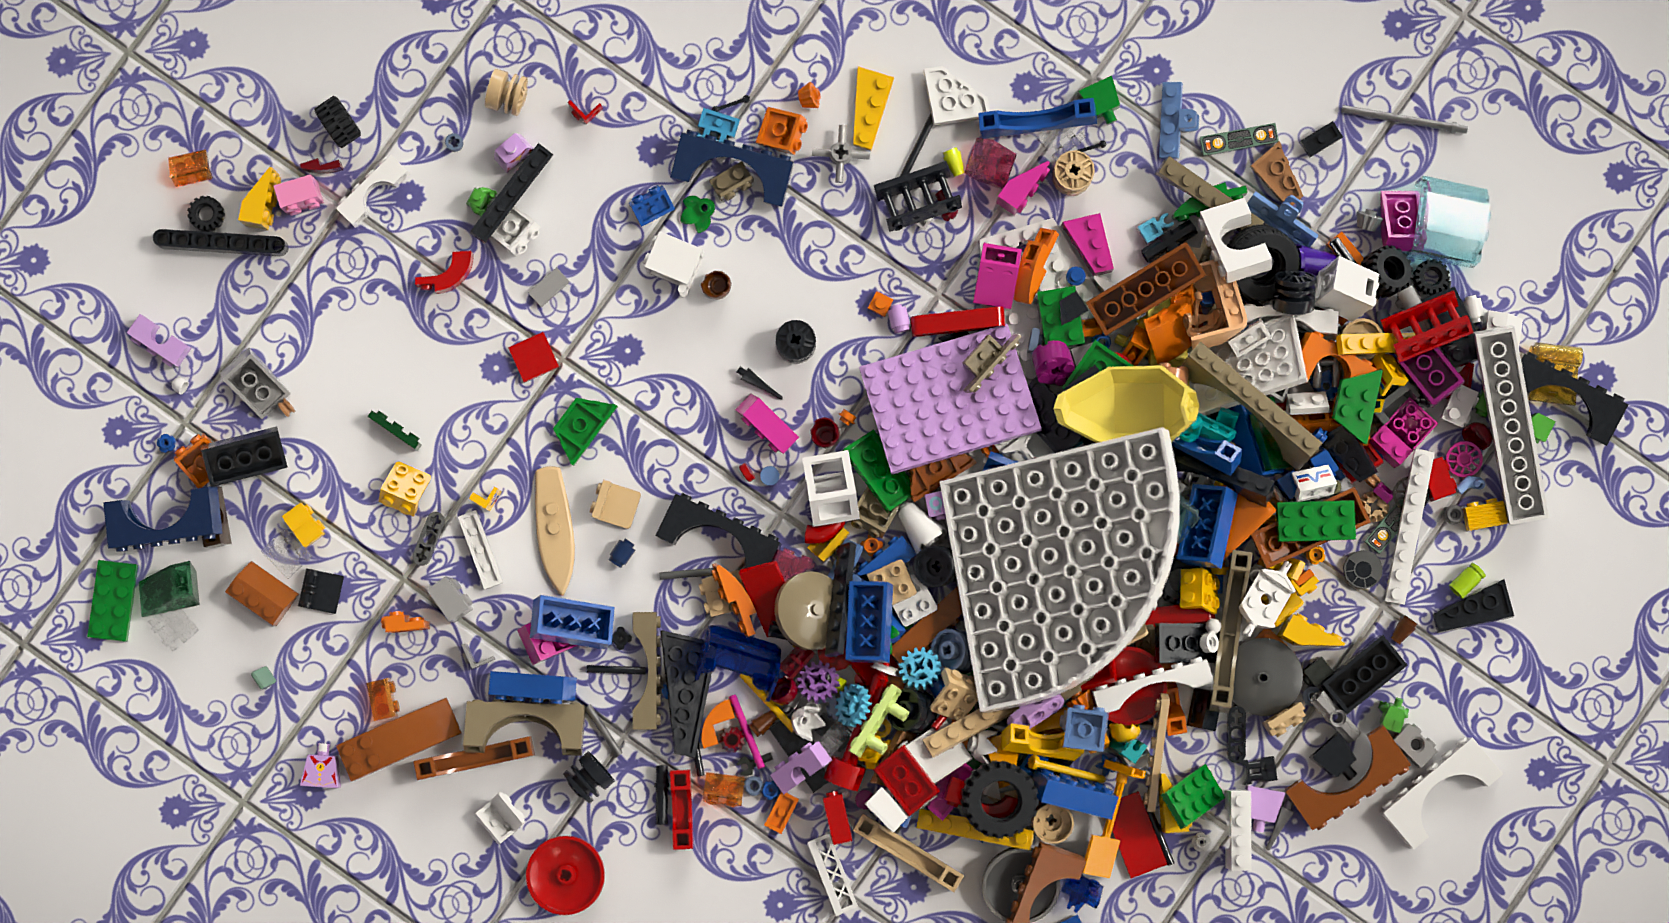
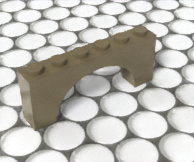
M479 699L467 701L463 738L465 752L485 753L488 740L497 730L510 723L530 721L546 726L557 735L561 742L563 755L582 756L585 707L580 703L542 704L541 702L522 703L521 701L508 703L500 700L484 702Z

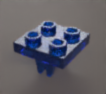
M1081 874L1080 880L1065 878L1061 891L1070 896L1067 909H1071L1074 906V912L1077 913L1084 904L1097 909L1103 886L1097 880H1090L1084 877L1083 874Z

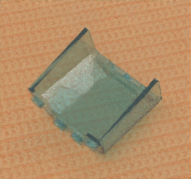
M1422 176L1415 182L1416 187H1421L1414 243L1412 249L1406 253L1408 255L1407 258L1425 261L1436 259V261L1440 260L1445 264L1474 268L1481 261V251L1484 241H1487L1489 230H1486L1487 222H1490L1491 218L1488 189Z

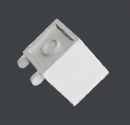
M659 232L658 236L654 235L652 239L651 253H647L644 258L645 269L649 274L678 285L680 296L686 297L704 257L703 249Z
M1338 256L1319 271L1318 276H1316L1314 307L1318 306L1322 309L1339 311L1340 317L1351 322L1355 321L1375 306L1376 291L1379 287V274Z

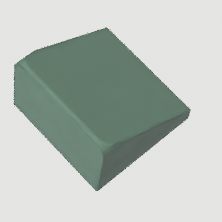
M267 666L251 673L260 689H267L276 683L275 677Z

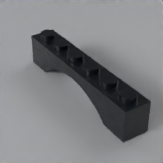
M1172 446L1177 472H1189L1211 478L1233 489L1247 500L1264 507L1267 506L1274 492V480L1241 467H1237L1230 476Z

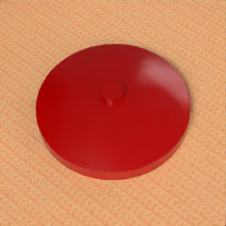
M1125 647L1115 657L1117 680L1126 678V682L1134 680L1133 676L1145 673V676L1153 674V670L1163 668L1160 663H1155L1153 655L1136 647ZM1167 682L1152 683L1140 688L1124 701L1119 710L1108 712V720L1123 725H1136L1149 720L1158 712L1155 711L1156 699H1160V693L1167 694ZM1115 683L1107 684V687L1113 686ZM1092 688L1089 690L1091 692L1094 707H1096L1095 700L1092 694V691H1096V688Z
M574 836L551 838L542 843L529 859L526 869L527 887L535 902L548 912L558 915L579 913L591 906L603 889L605 868L602 858L590 843Z

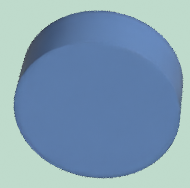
M767 466L762 469L760 478L765 485L772 486L779 481L780 475L775 467Z

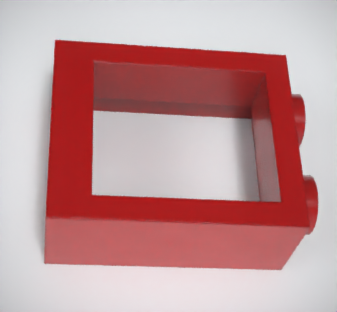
M837 790L826 793V797H823L833 845L853 841L842 793L838 794Z

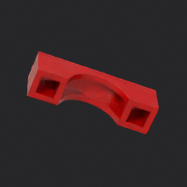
M691 769L670 770L673 850L693 849Z
M950 776L943 796L947 800L946 804L957 808L958 805H961V790L965 786V780ZM1005 795L996 803L985 804L981 802L988 815L995 818H1003L1014 811L1018 798Z

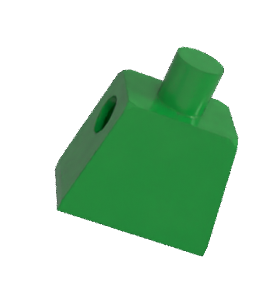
M1112 75L1078 91L1077 96L1079 99L1094 98L1097 119L1103 116L1107 125L1117 121L1113 111L1119 109L1120 102Z

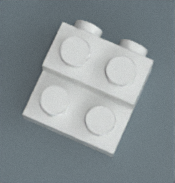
M514 206L491 237L517 256L526 251V244L539 235L541 227L532 218Z

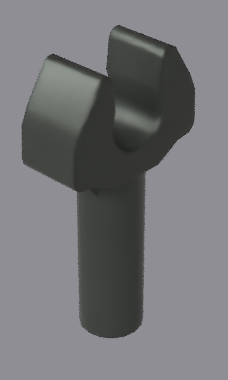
M771 752L761 756L764 763L773 760ZM744 756L736 765L748 764V770L741 772L740 775L750 776L753 774L756 763L754 759L751 760Z

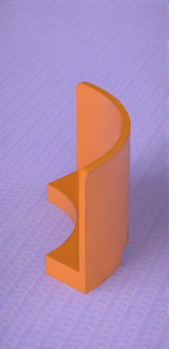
M1194 283L1172 296L1171 304L1168 308L1164 307L1155 315L1144 319L1158 364L1173 360L1192 345L1191 337L1188 336L1184 327L1183 315L1190 313L1193 316L1194 293L1196 292ZM1199 303L1198 314H1203Z

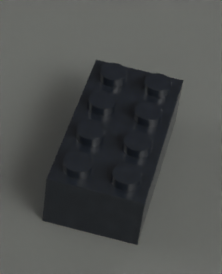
M277 426L200 445L211 487L288 468Z
M1378 635L1319 685L1340 710L1344 711L1345 714H1349L1408 665L1384 635Z

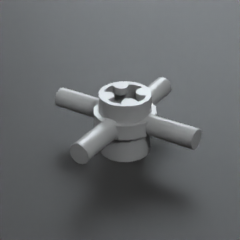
M839 125L838 143L834 144L831 149L812 148V156L830 157L831 161L836 164V183H843L844 165L848 164L852 158L868 160L870 158V152L852 151L851 147L846 144V125ZM836 150L846 151V154L842 157L843 159H839Z

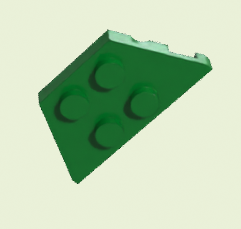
M1375 370L1370 373L1345 378L1339 382L1332 419L1358 438L1362 444L1368 443L1383 370Z
M575 398L554 426L553 430L571 465L575 466L618 408L616 404Z

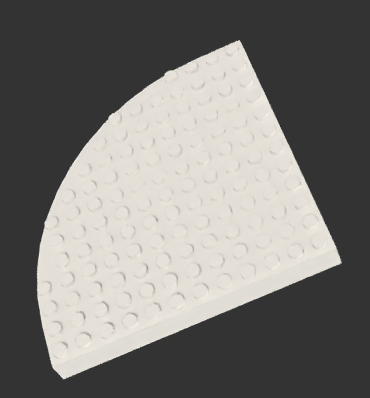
M1161 427L940 481L980 712L991 713L1049 699L1072 689L1096 674L1130 643L1149 617L1160 597L1169 575L1176 549L1179 528V487L1169 430Z

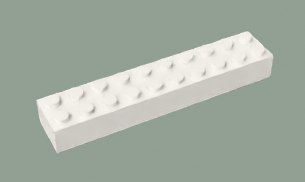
M1509 325L1473 332L1507 521L1510 525L1549 518L1515 327Z

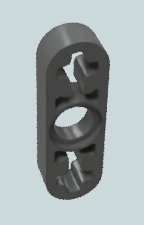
M439 512L430 513L426 519L412 556L413 561L417 565L425 566L431 561L445 525V517ZM438 515L439 520H441V523L436 524L434 528L435 530H438L436 534L432 530H427L428 526L431 528L433 527L434 522H432L431 519L432 517L436 518V516ZM428 533L434 535V542L432 544L424 542V536ZM421 544L431 548L430 552L428 550L425 551L424 555L427 559L419 562L417 555L422 554L424 550L420 548Z

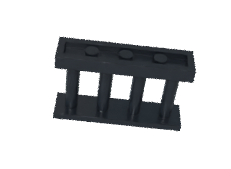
M946 161L873 185L877 201L884 200L891 218L886 219L889 232L898 231L903 227L948 212H955L962 208L960 195L953 197L946 178L950 177V172ZM938 181L945 200L935 203L928 184ZM921 188L927 206L916 209L910 190ZM903 194L909 212L898 215L891 197Z

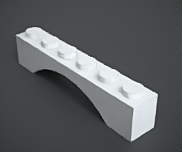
M1245 304L1244 306L1247 325L1259 318H1262L1263 323L1288 315L1274 310L1273 305L1258 307L1254 304ZM1314 309V311L1308 314L1294 315L1298 327L1308 332H1319L1324 335L1323 339L1336 340L1339 311L1333 309Z
M1198 657L1191 659V664L1183 666L1181 662L1171 665L1172 669L1164 671V668L1153 670V674L1145 676V673L1133 676L1134 680L1126 682L1125 678L1117 680V682H1114L1115 685L1107 687V684L1096 687V691H1092L1096 707L1105 708L1104 712L1119 710L1124 701L1134 692L1152 683L1163 681L1179 682L1193 688L1214 683L1208 661Z

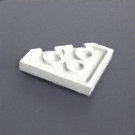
M945 67L924 69L923 73L934 125L979 119L978 113L990 111L987 96L978 93L971 88V85L961 78L955 77Z

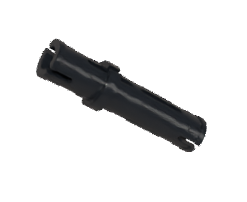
M656 765V783H654V787H656L655 824L667 825L668 787H670V783H668V765Z

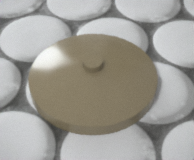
M803 572L792 576L781 586L775 601V618L781 633L790 643L804 650L823 649L827 639L834 580L819 572Z

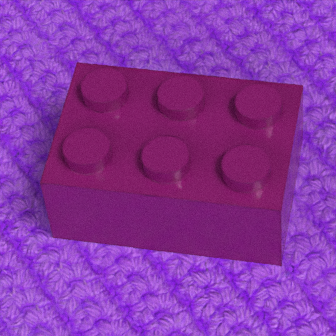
M1438 347L1400 363L1396 359L1400 368L1418 387L1420 393L1432 408L1465 382Z

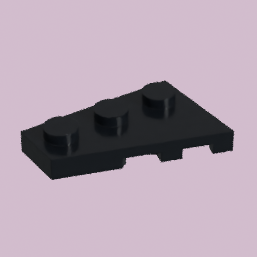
M1342 425L1326 434L1328 437L1321 446L1325 450L1327 449L1331 457L1340 462L1342 467L1358 482H1362L1378 473L1364 446L1359 442L1360 440L1346 431Z

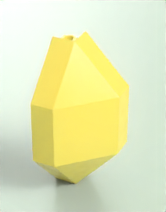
M1163 366L1108 367L1057 395L1053 409L1059 424L1095 443L1161 427L1169 430L1172 442L1196 421L1199 403L1196 392Z

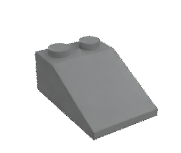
M250 348L246 349L220 373L222 380L261 419L278 406V402L281 403L284 398L291 394Z

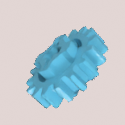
M922 647L921 651L914 648V653L907 651L908 657L902 656L904 663H899L900 669H903L899 671L900 676H903L902 681L904 683L908 682L909 688L915 685L916 690L920 686L926 690L927 684L933 687L932 681H939L937 674H941V669H939L941 662L937 661L939 659L937 654L933 655L932 650L926 653L924 647ZM930 662L933 664V670L928 667ZM923 665V668H924V669H923V670H922V669H919V670L917 671V667L920 668V667ZM908 667L912 670L910 676L908 675Z
M850 684L849 687H844L845 692H839L841 697L836 698V701L839 703L835 706L838 709L835 715L839 717L838 721L842 722V725L856 727L857 724H862V719H867L865 714L870 713L868 706L872 703L868 702L871 695L867 694L868 690L864 686Z

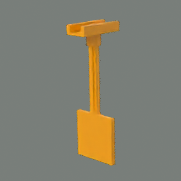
M1105 759L1103 767L1117 773L1115 779L1117 782L1113 794L1119 798L1112 820L1106 819L1102 836L1091 834L1085 855L1086 864L1082 873L1110 878L1120 840L1110 838L1124 785L1127 784L1128 777L1144 779L1146 771Z

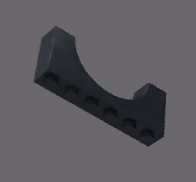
M1529 351L1526 354L1520 352L1527 394L1536 388L1547 385H1558L1571 389L1583 400L1588 410L1589 427L1586 436L1607 446L1629 405L1624 402L1625 398L1615 393L1613 396L1606 394L1607 389L1599 385L1594 388L1589 385V380L1583 377L1576 379L1572 377V372L1564 368L1559 371L1554 368L1556 364L1546 359L1544 362L1537 360V355Z
M675 493L655 535L662 540L676 545L678 540L692 529L699 527L723 529L732 534L742 546L746 560L745 568L773 562L782 546L778 542V537L772 534L765 536L761 534V529L752 525L748 528L743 525L744 521L735 517L731 520L726 517L727 513L718 509L714 512L708 509V504L701 501L697 504L691 501V496L681 493V495Z

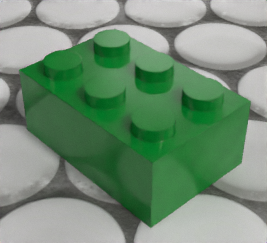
M1075 286L1036 293L1044 346L1048 344V341L1054 340L1064 342L1068 348L1079 347L1085 344L1081 316L1061 326L1060 300L1076 291Z

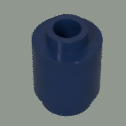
M626 538L624 541L619 540L609 554L611 556L608 560L622 568L636 551L633 548L635 544Z

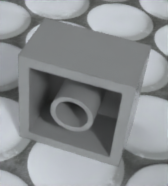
M445 576L427 589V591L448 621L455 623L473 610L471 607L473 602L467 594L461 593L459 589L462 587L456 579Z

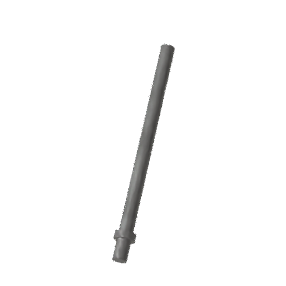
M1342 105L1341 113L1447 130L1453 134L1455 132L1467 134L1468 126L1458 125L1457 122L1446 123Z

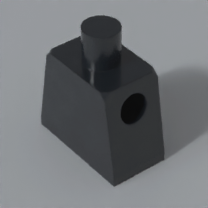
M1335 733L1309 757L1334 778L1343 774L1350 781L1357 775V772L1350 766L1357 759L1340 733Z

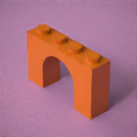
M1305 332L1300 341L1307 380H1309L1316 364L1326 356H1332L1341 363L1344 370V379L1377 370L1369 360L1364 358L1360 360L1355 357L1357 354L1338 355L1337 342L1323 339L1324 335L1319 332Z

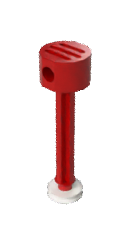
M874 663L870 665L877 669V672L873 674L867 692L868 695H871L868 702L872 703L868 706L870 713L865 714L868 721L872 716V709L877 703H880L882 694L889 681L888 674L897 676L895 672L898 669L890 666L888 663ZM862 719V724H857L853 728L843 758L831 756L832 761L829 762L823 777L825 780L849 790H859L866 768L857 764L858 756L849 750L851 749L850 745L853 739L862 732L861 727L866 720Z

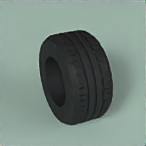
M1262 224L1252 225L1240 230L1227 244V247L1234 250H1244L1264 243L1267 247L1273 249L1275 255L1274 264L1266 275L1255 279L1246 277L1236 280L1241 295L1250 300L1260 302L1273 300L1274 294L1278 292L1274 289V284L1276 283L1275 274L1288 270L1298 271L1300 268V257L1294 242L1278 229Z

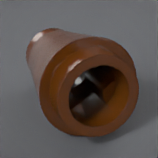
M1404 615L1403 618L1399 619L1391 639L1400 645L1416 630L1417 623Z
M770 710L751 720L752 722L748 726L759 737L761 734L764 735L778 718Z

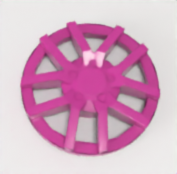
M1460 441L1449 448L1446 460L1450 471L1454 475L1467 477L1479 471L1483 463V456L1479 447L1474 443ZM1464 444L1465 451H1460L1459 445ZM1467 445L1473 446L1474 448L1468 451ZM1457 447L1458 453L1451 451ZM1476 450L1478 451L1477 455L1471 456V453ZM1454 455L1456 459H1449V456ZM1479 458V464H1476L1473 460ZM1449 462L1456 463L1453 469ZM1471 463L1477 467L1473 471L1469 467ZM1458 466L1462 467L1460 473L1455 471ZM1465 467L1470 471V473L1463 474Z

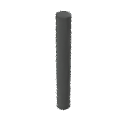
M713 568L659 572L660 580L712 576L711 570Z

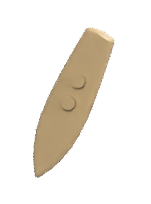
M547 466L535 471L537 540L546 574L558 593L563 596L573 572L575 560L574 531L560 467Z

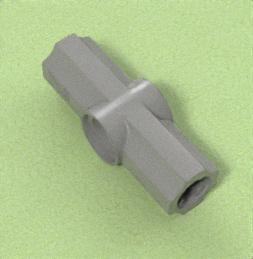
M1323 690L1316 692L1311 697L1309 702L1320 712L1325 721L1342 735L1347 743H1351L1359 737L1361 731ZM1335 713H1338V718L1335 721H1333V715Z

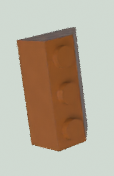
M253 561L234 578L225 593L273 626L279 624L299 596L296 591Z

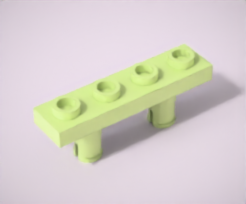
M893 684L884 690L881 702L877 703L872 709V716L869 721L866 720L861 727L862 732L853 739L849 751L858 757L862 756L868 746L881 755L886 752L888 745L875 737V734L889 713L902 721H905L908 717L909 711L896 703L902 690Z

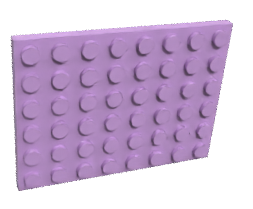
M1005 324V327L997 326L859 367L891 474L1042 431L1016 348L1008 351L1006 354L1007 358L993 368L994 373L989 378L983 379L981 382L982 386L975 393H965L963 391L975 376L962 362L986 335L990 334L1003 346L1011 337L1008 324Z

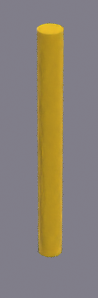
M743 671L739 677L772 710L779 720L791 732H794L791 720L758 684Z

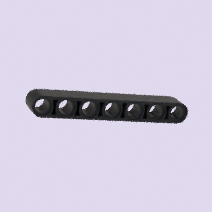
M158 229L152 237L153 242L157 246L170 250L284 256L289 250L287 242L278 236ZM167 235V241L161 244L159 241L160 237ZM186 236V242L183 245H179L180 237ZM201 237H205V244L198 246V240ZM224 238L225 244L222 247H217V241ZM244 240L243 247L236 248L237 241ZM258 241H263V247L256 250L255 244ZM282 242L281 250L275 251V244Z

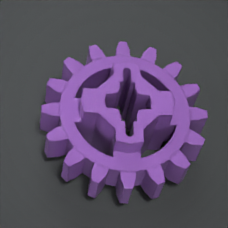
M819 661L818 665L811 662L812 667L809 668L805 665L806 671L799 672L802 678H797V682L800 684L798 689L802 691V697L807 696L808 702L814 699L815 704H818L819 700L822 699V702L826 703L825 698L828 697L832 700L831 694L838 693L835 687H840L839 681H836L839 679V675L835 674L836 670L834 667L830 669L829 663L823 666L822 661ZM828 675L831 677V683L827 680ZM806 681L810 684L809 690L806 687Z

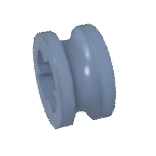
M452 133L446 137L445 144L450 151L458 152L463 147V140L458 134ZM455 138L459 141L457 147H453L452 144L449 145V142H452L451 139Z

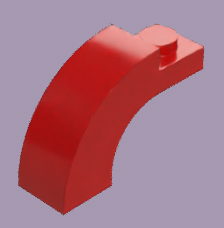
M472 251L452 252L451 265L444 273L437 276L415 277V285L421 290H432V287H435L437 294L446 293L457 288L464 282L471 271L474 253Z

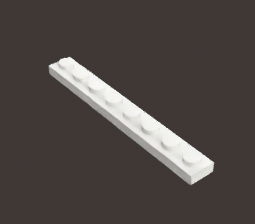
M1414 448L1384 599L1387 602L1405 605L1435 454L1432 451Z

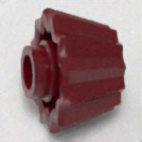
M729 726L728 729H723V733L720 734L721 739L719 743L722 744V749H726L728 753L731 751L736 753L737 750H742V746L745 745V736L738 727L733 728Z

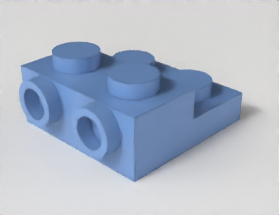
M1073 704V708L1068 707L1063 747L1103 752L1109 715L1108 712H1104L1105 708L1093 707V710H1086L1085 706Z

